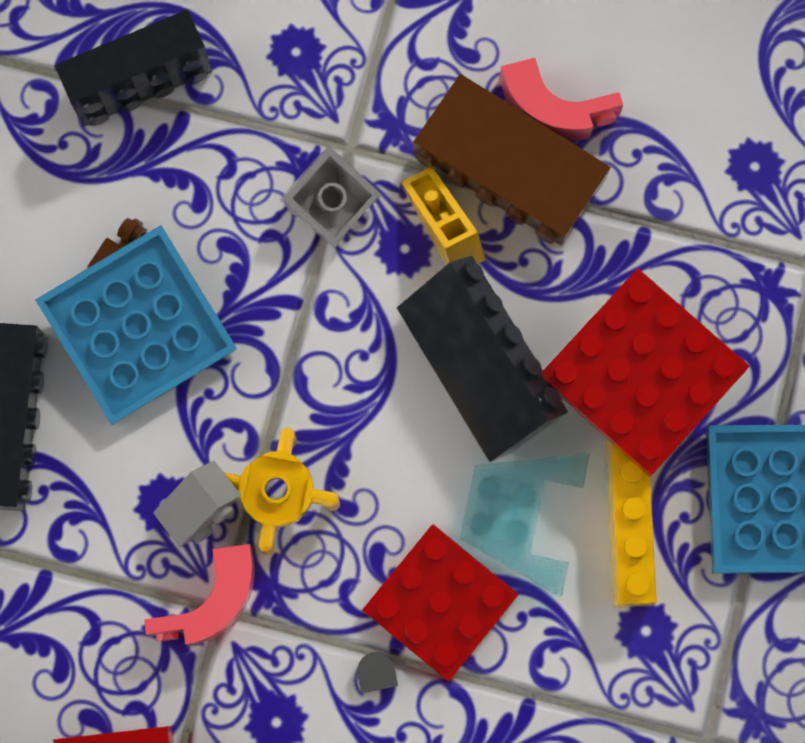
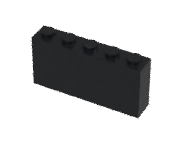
M473 256L449 262L396 307L489 462L512 453L568 413L559 393L542 376L543 370L540 362L532 354L523 339L521 331L511 320L503 307L502 300L495 294L484 276L481 266L476 263Z
M0 323V510L25 511V502L29 503L32 497V481L28 480L29 466H34L36 461V445L32 444L33 430H38L40 425V409L36 408L37 394H42L44 388V373L40 372L41 358H46L48 352V338L44 337V333L37 325Z

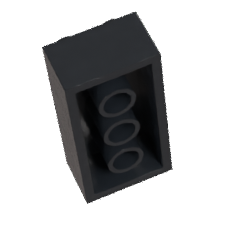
M188 9L54 65L69 101L83 127L89 124L91 126L102 124L109 119L110 115L120 111H133L140 107L143 101L153 97H166L174 91V88L186 83H199L207 77V74L212 73L204 43Z

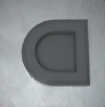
M372 652L360 660L357 674L361 694L398 686L394 664L387 655L380 652Z

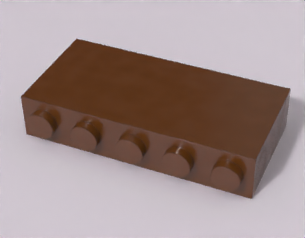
M459 74L413 141V153L416 154L415 158L422 165L433 169L435 166L446 173L445 177L454 185L461 188L464 185L476 192L475 196L488 206L497 205L506 211L505 215L511 221L519 225L524 223L536 230L535 234L540 239L549 244L556 242L560 246L563 245L599 191L611 168L462 74Z

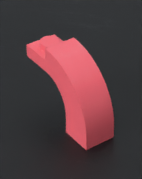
M536 58L501 66L499 80L507 103L568 141L590 139L594 123H596V126L611 124L616 121L622 111L623 102L620 92L581 102H571L558 98L543 83Z
M250 544L212 549L215 583L208 599L199 608L189 613L144 619L146 635L156 636L157 642L177 640L179 639V632H184L185 645L192 646L209 641L226 631L244 611L253 590L255 577L253 547Z

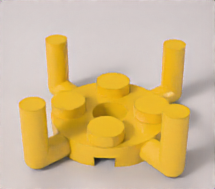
M284 428L280 432L277 451L268 452L255 459L244 469L242 475L224 472L234 487L239 490L241 503L246 512L255 521L262 524L258 547L265 555H271L275 552L274 538L276 528L298 522L306 514L311 503L326 506L330 511H336L340 507L338 495L334 492L314 489L313 479L307 467L297 457L291 455L292 447L297 443L296 435L291 428ZM280 479L287 484L285 496L277 500L269 498L266 494L268 483L272 480Z

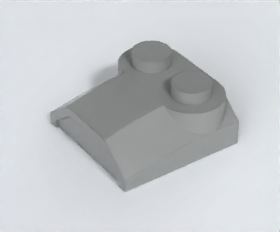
M329 146L308 166L280 201L286 205L292 215L299 217L327 243L336 248L347 231L382 194Z

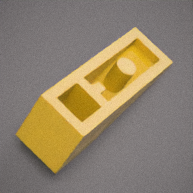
M427 168L401 181L403 189L446 265L449 262L473 256L477 264L486 260L478 232L434 168Z

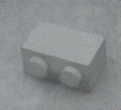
M212 461L190 472L153 514L179 548L191 541L199 544L214 532L211 527L214 523L216 525L221 523L233 513L234 510L231 506L241 494L217 463Z

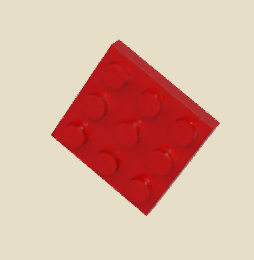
M432 524L362 611L449 682L519 594Z

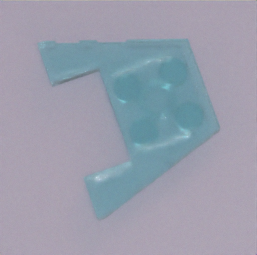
M578 453L569 456H551L542 459L475 465L459 539L553 594L562 596L569 562L531 554L545 480L583 488L590 454Z

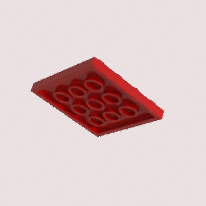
M637 268L548 364L541 374L569 406L644 473L651 477L746 372L750 365Z

